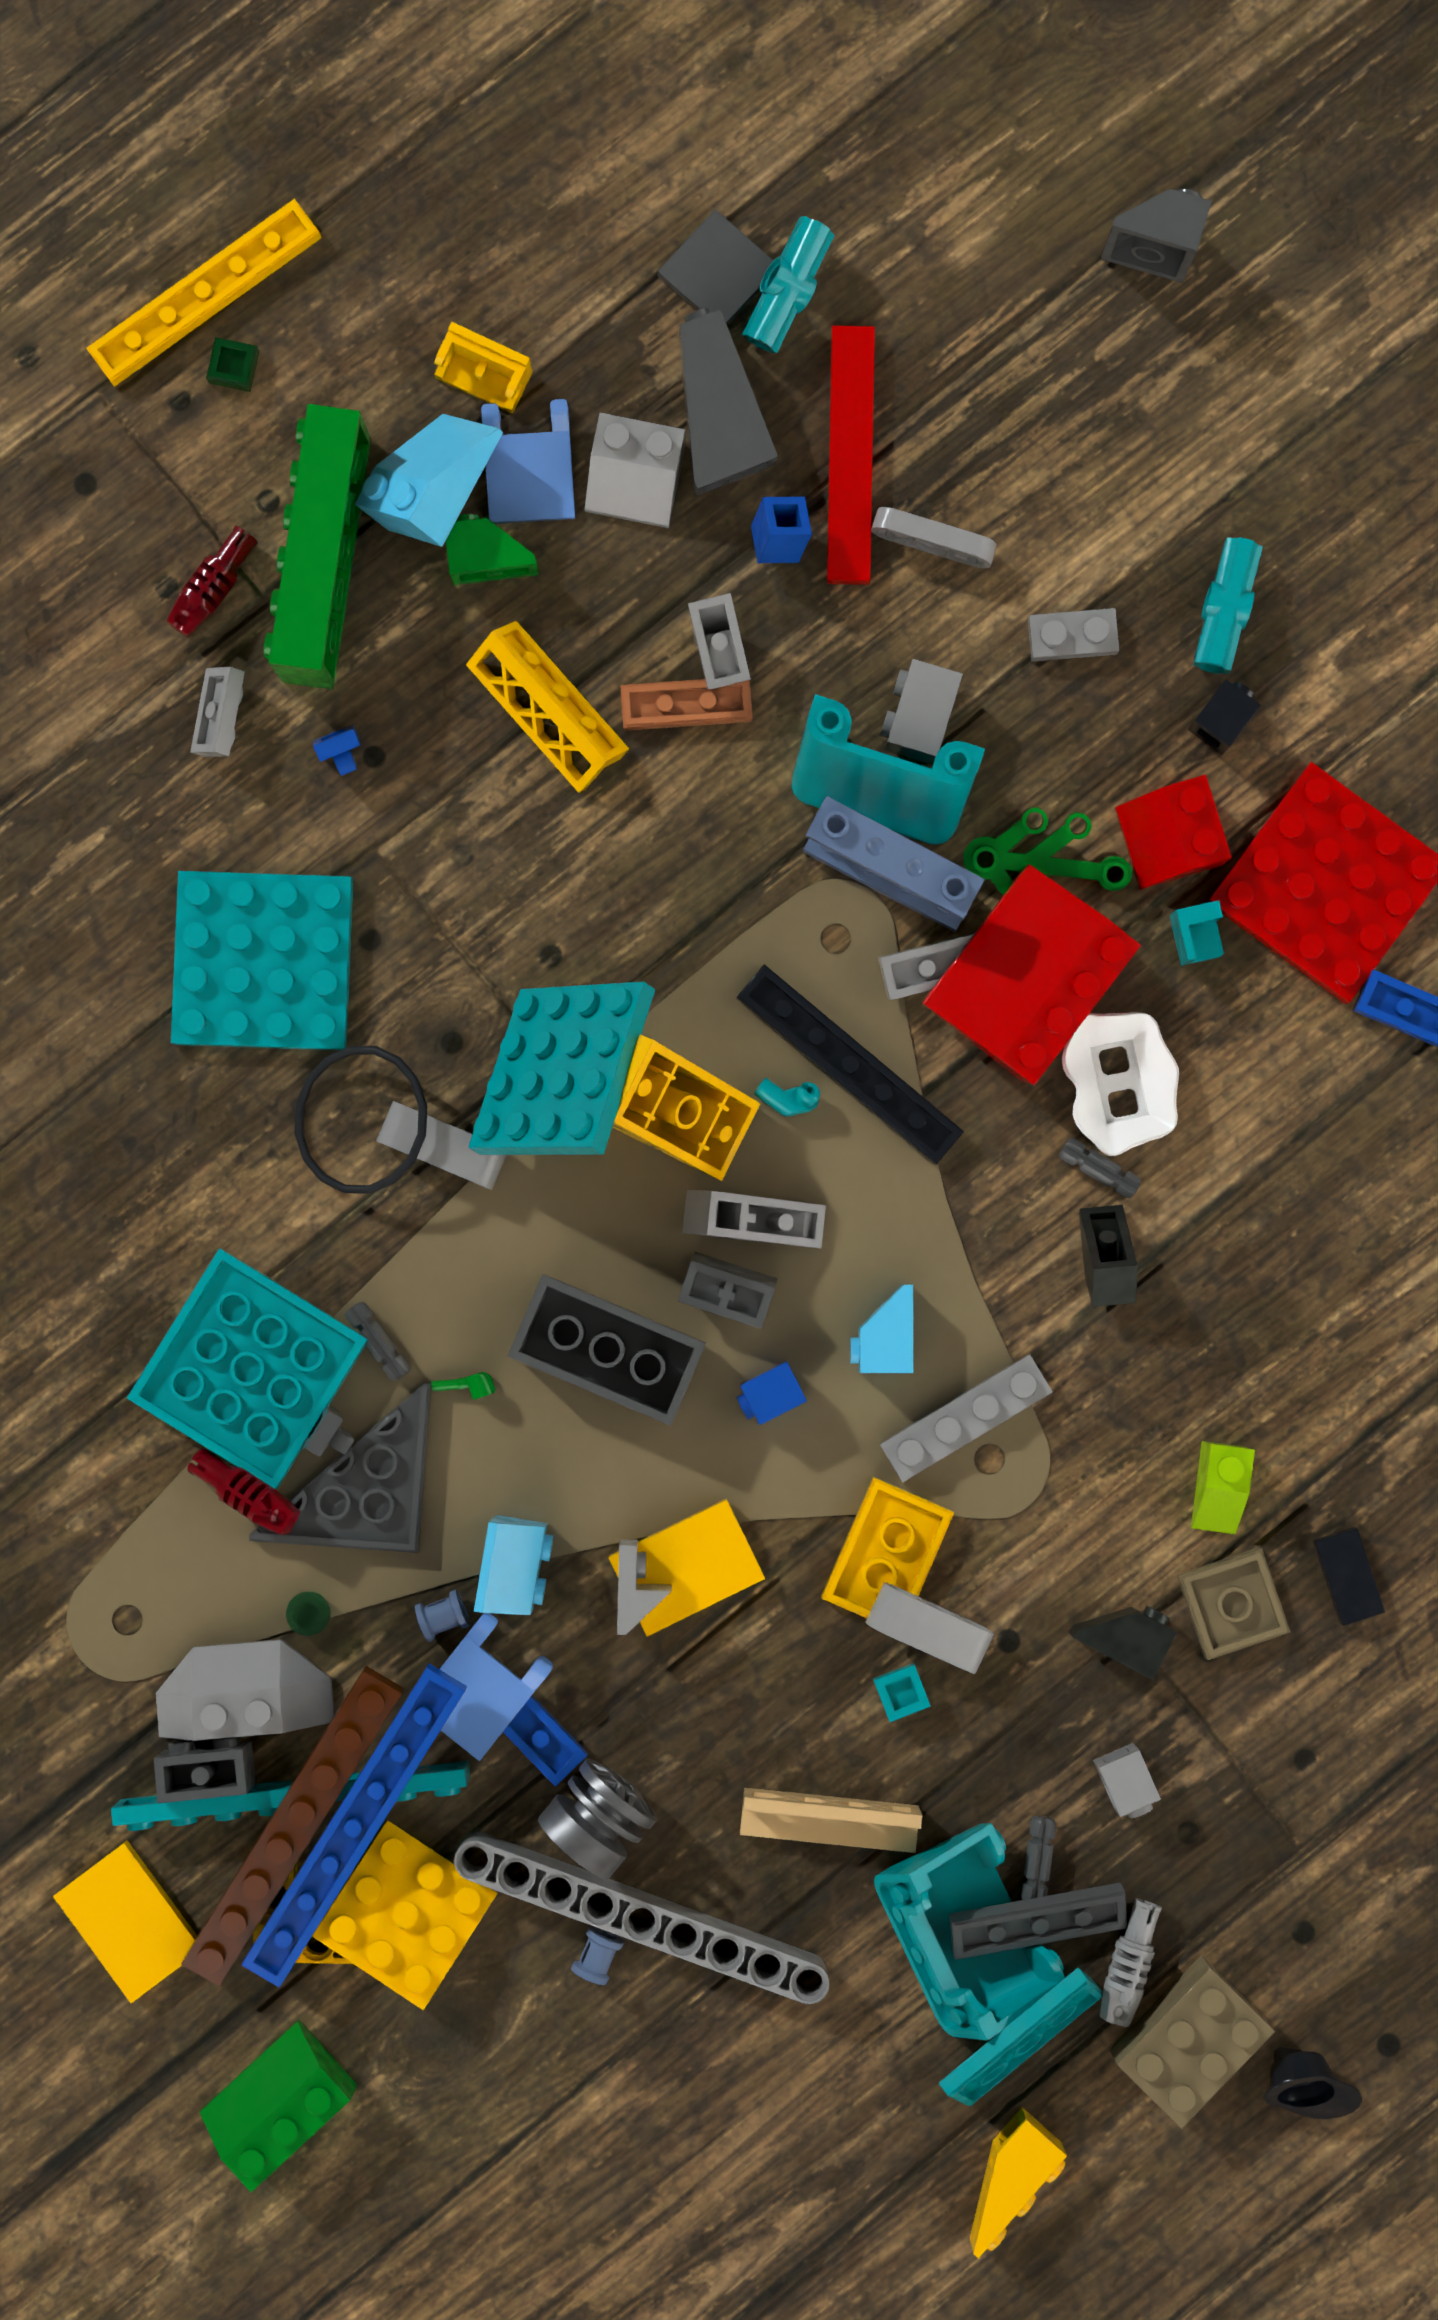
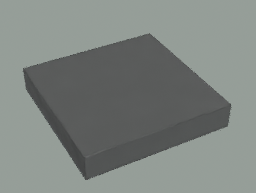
M715 209L658 270V277L694 310L708 308L709 312L721 309L728 326L760 292V283L763 275L773 260Z

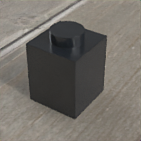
M1226 679L1188 730L1223 755L1261 705L1254 700L1255 694L1248 687L1239 682L1232 684Z

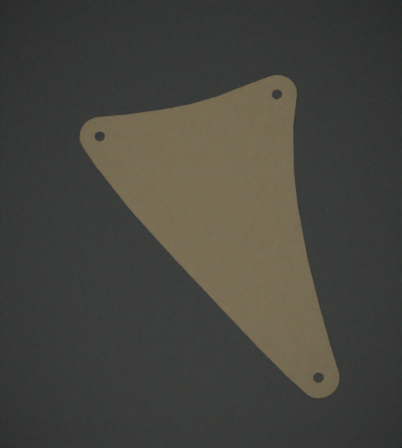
M826 879L810 885L743 932L648 1012L641 1035L655 1040L761 1103L722 1181L613 1127L604 1155H507L492 1190L468 1181L334 1316V1318L353 1329L346 1319L345 1313L357 1303H366L374 1314L372 1319L379 1321L397 1346V1354H402L411 1367L407 1374L398 1380L392 1381L383 1371V1363L377 1362L368 1348H364L329 1405L338 1410L343 1417L339 1427L352 1434L351 1437L354 1438V1442L351 1446L424 1383H431L436 1380L459 1379L480 1372H486L492 1378L495 1393L472 1400L468 1387L461 1390L435 1392L431 1389L418 1553L249 1541V1534L260 1525L253 1523L247 1517L220 1501L216 1494V1489L197 1476L190 1474L187 1470V1465L127 1528L74 1590L68 1604L66 1625L71 1646L78 1658L90 1670L102 1677L123 1682L143 1680L177 1668L194 1646L254 1642L331 1617L478 1575L481 1570L488 1523L495 1515L548 1523L546 1534L554 1535L550 1557L553 1558L620 1543V1539L633 1540L650 1536L726 1498L739 1523L768 1519L857 1515L873 1476L954 1511L953 1517L977 1519L1008 1518L1023 1511L1033 1503L1044 1488L1049 1475L1050 1449L1032 1405L905 1482L900 1480L880 1446L881 1442L1013 1364V1361L974 1279L946 1199L938 1164L934 1165L736 999L738 994L765 964L922 1095L905 998L888 1000L878 957L898 952L894 921L887 906L878 895L857 882L844 879ZM831 924L843 925L848 929L851 936L849 947L839 954L826 951L821 944V934ZM767 1077L783 1090L801 1086L804 1082H812L818 1086L821 1096L817 1107L812 1111L785 1117L753 1094ZM687 1190L718 1191L826 1205L822 1247L820 1249L684 1234L682 1230ZM695 1251L778 1278L762 1329L678 1302ZM542 1274L706 1342L671 1426L508 1357ZM901 1285H913V1373H859L858 1364H850V1337H858V1328ZM787 1361L807 1402L762 1425H759L756 1417L747 1420L736 1398L743 1393L740 1384ZM984 1444L997 1445L1004 1453V1465L994 1474L982 1473L975 1465V1453ZM328 1445L321 1457L304 1447L277 1491L287 1500H290L343 1453ZM204 1447V1449L208 1450L210 1454H212L213 1456H215L231 1468L235 1466L232 1463L225 1460L224 1458L217 1455L216 1453ZM194 1460L190 1462L195 1464L196 1466L198 1465V1463ZM132 1605L141 1612L142 1626L135 1634L122 1635L115 1630L112 1617L120 1606Z

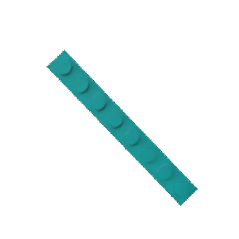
M469 1760L418 1766L396 1802L414 1799L417 1797L416 1792L434 1790V1796L437 1797L459 1794L461 1792L460 1787H467L471 1778ZM353 1773L336 1801H343L360 1773ZM294 1780L256 1784L247 1794L167 1803H158L157 1795L120 1799L111 1808L113 1826L127 1825L128 1831H139L152 1828L155 1821L170 1820L171 1826H184L196 1823L198 1821L197 1817L214 1815L215 1821H229L240 1818L242 1816L241 1812L258 1810L259 1816H272Z

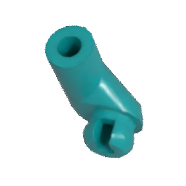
M767 1077L753 1094L785 1117L812 1111L817 1107L821 1096L818 1086L812 1082H804L801 1086L783 1090Z

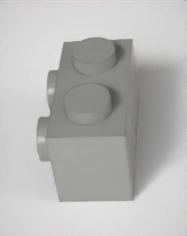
M912 659L909 671L900 669L893 695L901 697L896 713L887 711L880 736L888 738L885 751L933 765L943 741L963 674L916 659Z

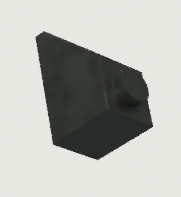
M1123 1205L1080 1208L1079 1219L1084 1272L1092 1307L1136 1303L1138 1264Z
M1146 1605L1143 1612L1129 1607L1072 1625L1069 1634L1074 1639L1153 1680L1177 1632L1167 1626L1170 1617Z

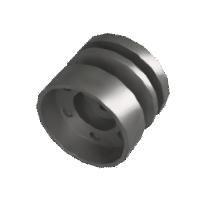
M587 1758L579 1769L584 1779L573 1775L568 1781V1785L578 1801L575 1802L568 1797L557 1794L539 1816L538 1822L550 1839L575 1862L592 1874L609 1880L627 1858L628 1854L617 1837L620 1835L631 1842L639 1843L643 1838V1833L638 1825L650 1829L657 1821V1816L643 1799L641 1793L623 1776L595 1760Z

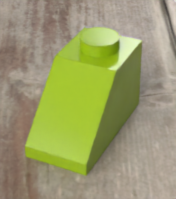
M1202 1441L1191 1528L1236 1534L1250 1494L1255 1455L1254 1449Z

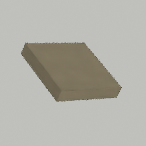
M1258 1547L1177 1575L1206 1660H1211L1291 1632L1262 1548Z

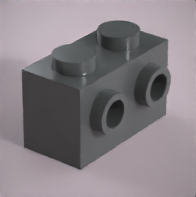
M239 1737L212 1739V1745L195 1746V1741L193 1740L173 1741L168 1743V1749L163 1750L153 1758L158 1803L247 1794L256 1785L252 1740L239 1742Z

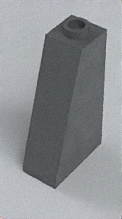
M708 308L694 311L684 318L685 323L680 324L679 328L692 482L696 497L773 467L778 459L777 452L721 309L709 312Z

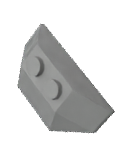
M282 1639L194 1646L156 1692L159 1737L196 1741L286 1733L328 1724L335 1715L332 1677L323 1670H320Z

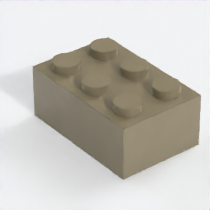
M1201 1955L1110 2049V2052L1116 2064L1182 2129L1275 2031L1265 2017Z

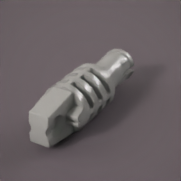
M1134 1898L1125 1936H1120L1116 1940V1949L1112 1954V1963L1109 1964V1973L1104 1982L1100 2017L1102 2019L1124 2027L1130 2026L1144 1993L1143 1987L1147 1983V1973L1151 1969V1959L1155 1955L1151 1941L1159 1913L1162 1910L1161 1906L1146 1900L1142 1902L1143 1900L1139 1898Z

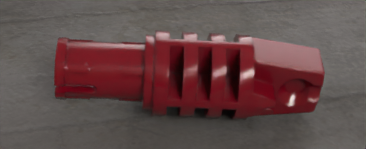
M239 526L233 528L232 533L215 556L210 554L209 557L204 558L180 591L181 593L167 618V623L187 638L214 614L237 582V569L251 550L258 544L257 540L249 533L245 537V534H243L245 530Z
M204 1448L200 1449L192 1457V1460L196 1461L198 1465L189 1463L188 1472L215 1488L220 1501L226 1503L253 1523L280 1535L290 1533L298 1520L300 1511L275 1488L242 1467L234 1466L231 1468Z

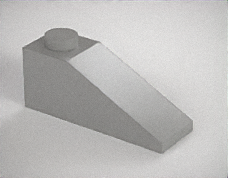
M687 1190L682 1233L821 1249L826 1205L718 1191Z

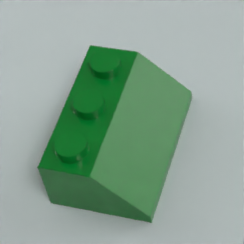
M298 2019L203 2107L199 2113L220 2159L252 2193L351 2100L358 2084Z

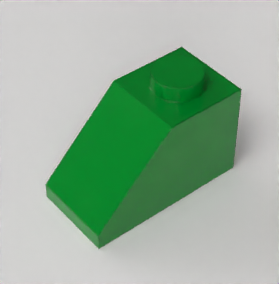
M476 514L458 516L446 539L449 574L454 585L539 575L535 555L488 518L479 519V516Z

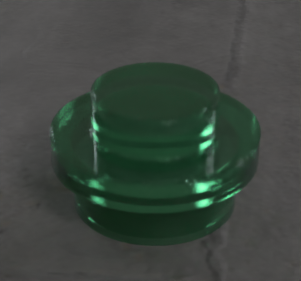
M313 1591L297 1594L290 1600L286 1609V1619L290 1628L304 1636H312L321 1632L329 1623L331 1616L328 1601L321 1594Z

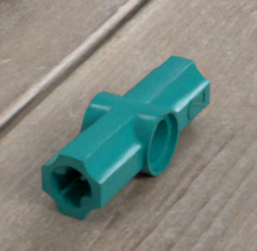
M806 216L799 217L781 256L777 257L769 265L760 283L762 295L742 334L749 343L759 349L768 351L771 354L778 352L795 315L807 306L815 292L817 279L814 277L835 236L830 231V228L821 222Z
M1227 537L1224 541L1215 580L1211 582L1205 597L1201 613V620H1204L1194 654L1193 666L1200 668L1202 671L1213 674H1229L1231 671L1241 630L1245 629L1253 606L1255 593L1251 591L1258 571L1259 559L1262 555L1263 546L1258 545L1253 540L1242 537Z

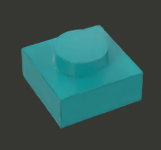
M914 1662L873 1678L889 1722L931 1707Z

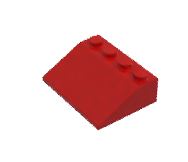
M1027 864L932 988L922 1004L1020 1081L1035 1086L1141 945L1104 915L1030 864Z

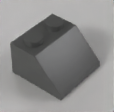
M1168 189L1115 217L1101 259L1183 283L1197 252L1212 201L1202 198L1198 192L1190 189H1180L1178 191Z

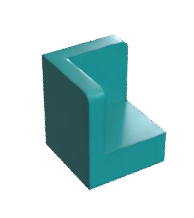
M1219 900L1178 909L1169 916L1181 966L1219 958L1224 954L1217 921L1223 918Z

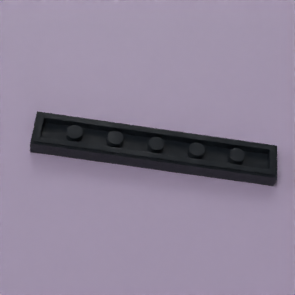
M765 964L736 997L738 1001L934 1165L938 1164L964 1133L959 1126Z

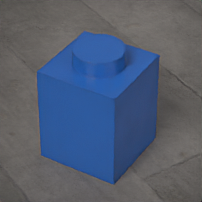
M805 497L762 498L751 524L757 563H799L812 536Z
M787 1361L741 1383L740 1387L743 1393L736 1397L747 1420L756 1417L759 1425L807 1402Z

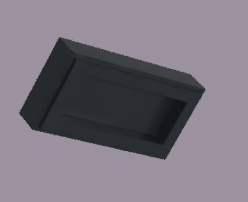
M1352 1527L1313 1540L1340 1624L1345 1626L1385 1613L1358 1528Z

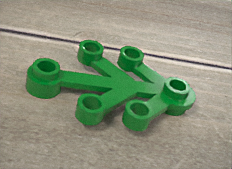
M1029 807L1024 810L1019 821L997 838L989 836L977 837L968 843L963 853V863L966 870L985 880L990 879L1002 895L1006 893L1013 883L1005 870L1022 871L1027 864H1030L1047 877H1049L1048 875L1098 880L1105 889L1110 891H1118L1125 888L1132 877L1130 864L1123 857L1115 854L1107 855L1099 862L1051 857L1073 839H1083L1090 833L1091 821L1082 812L1070 813L1061 827L1026 854L1008 852L1029 833L1039 834L1048 825V817L1041 808ZM1033 812L1040 813L1042 816V823L1037 828H1030L1026 824L1028 815ZM1077 817L1083 818L1086 824L1085 829L1080 833L1071 832V821ZM982 851H989L993 854V861L988 866H981L977 863V856ZM1113 866H1119L1123 872L1122 877L1115 882L1109 881L1107 871Z

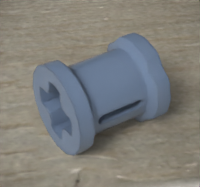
M457 1589L450 1591L449 1597L426 1606L423 1603L415 1605L416 1617L427 1642L435 1640V1635L461 1626L465 1629L470 1627L464 1602Z
M590 1926L586 1932L589 1938L579 1961L573 1962L571 1970L589 1982L607 1985L610 1978L607 1974L616 1951L622 1949L624 1940L616 1934Z

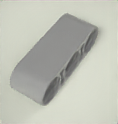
M393 1101L376 1141L409 1155L418 1133V1111ZM427 1115L426 1137L417 1159L492 1190L507 1155H480L468 1148L472 1137L471 1133Z
M887 1582L883 1583L865 1621L867 1625L887 1636L973 1674H976L995 1635L992 1631L978 1623Z

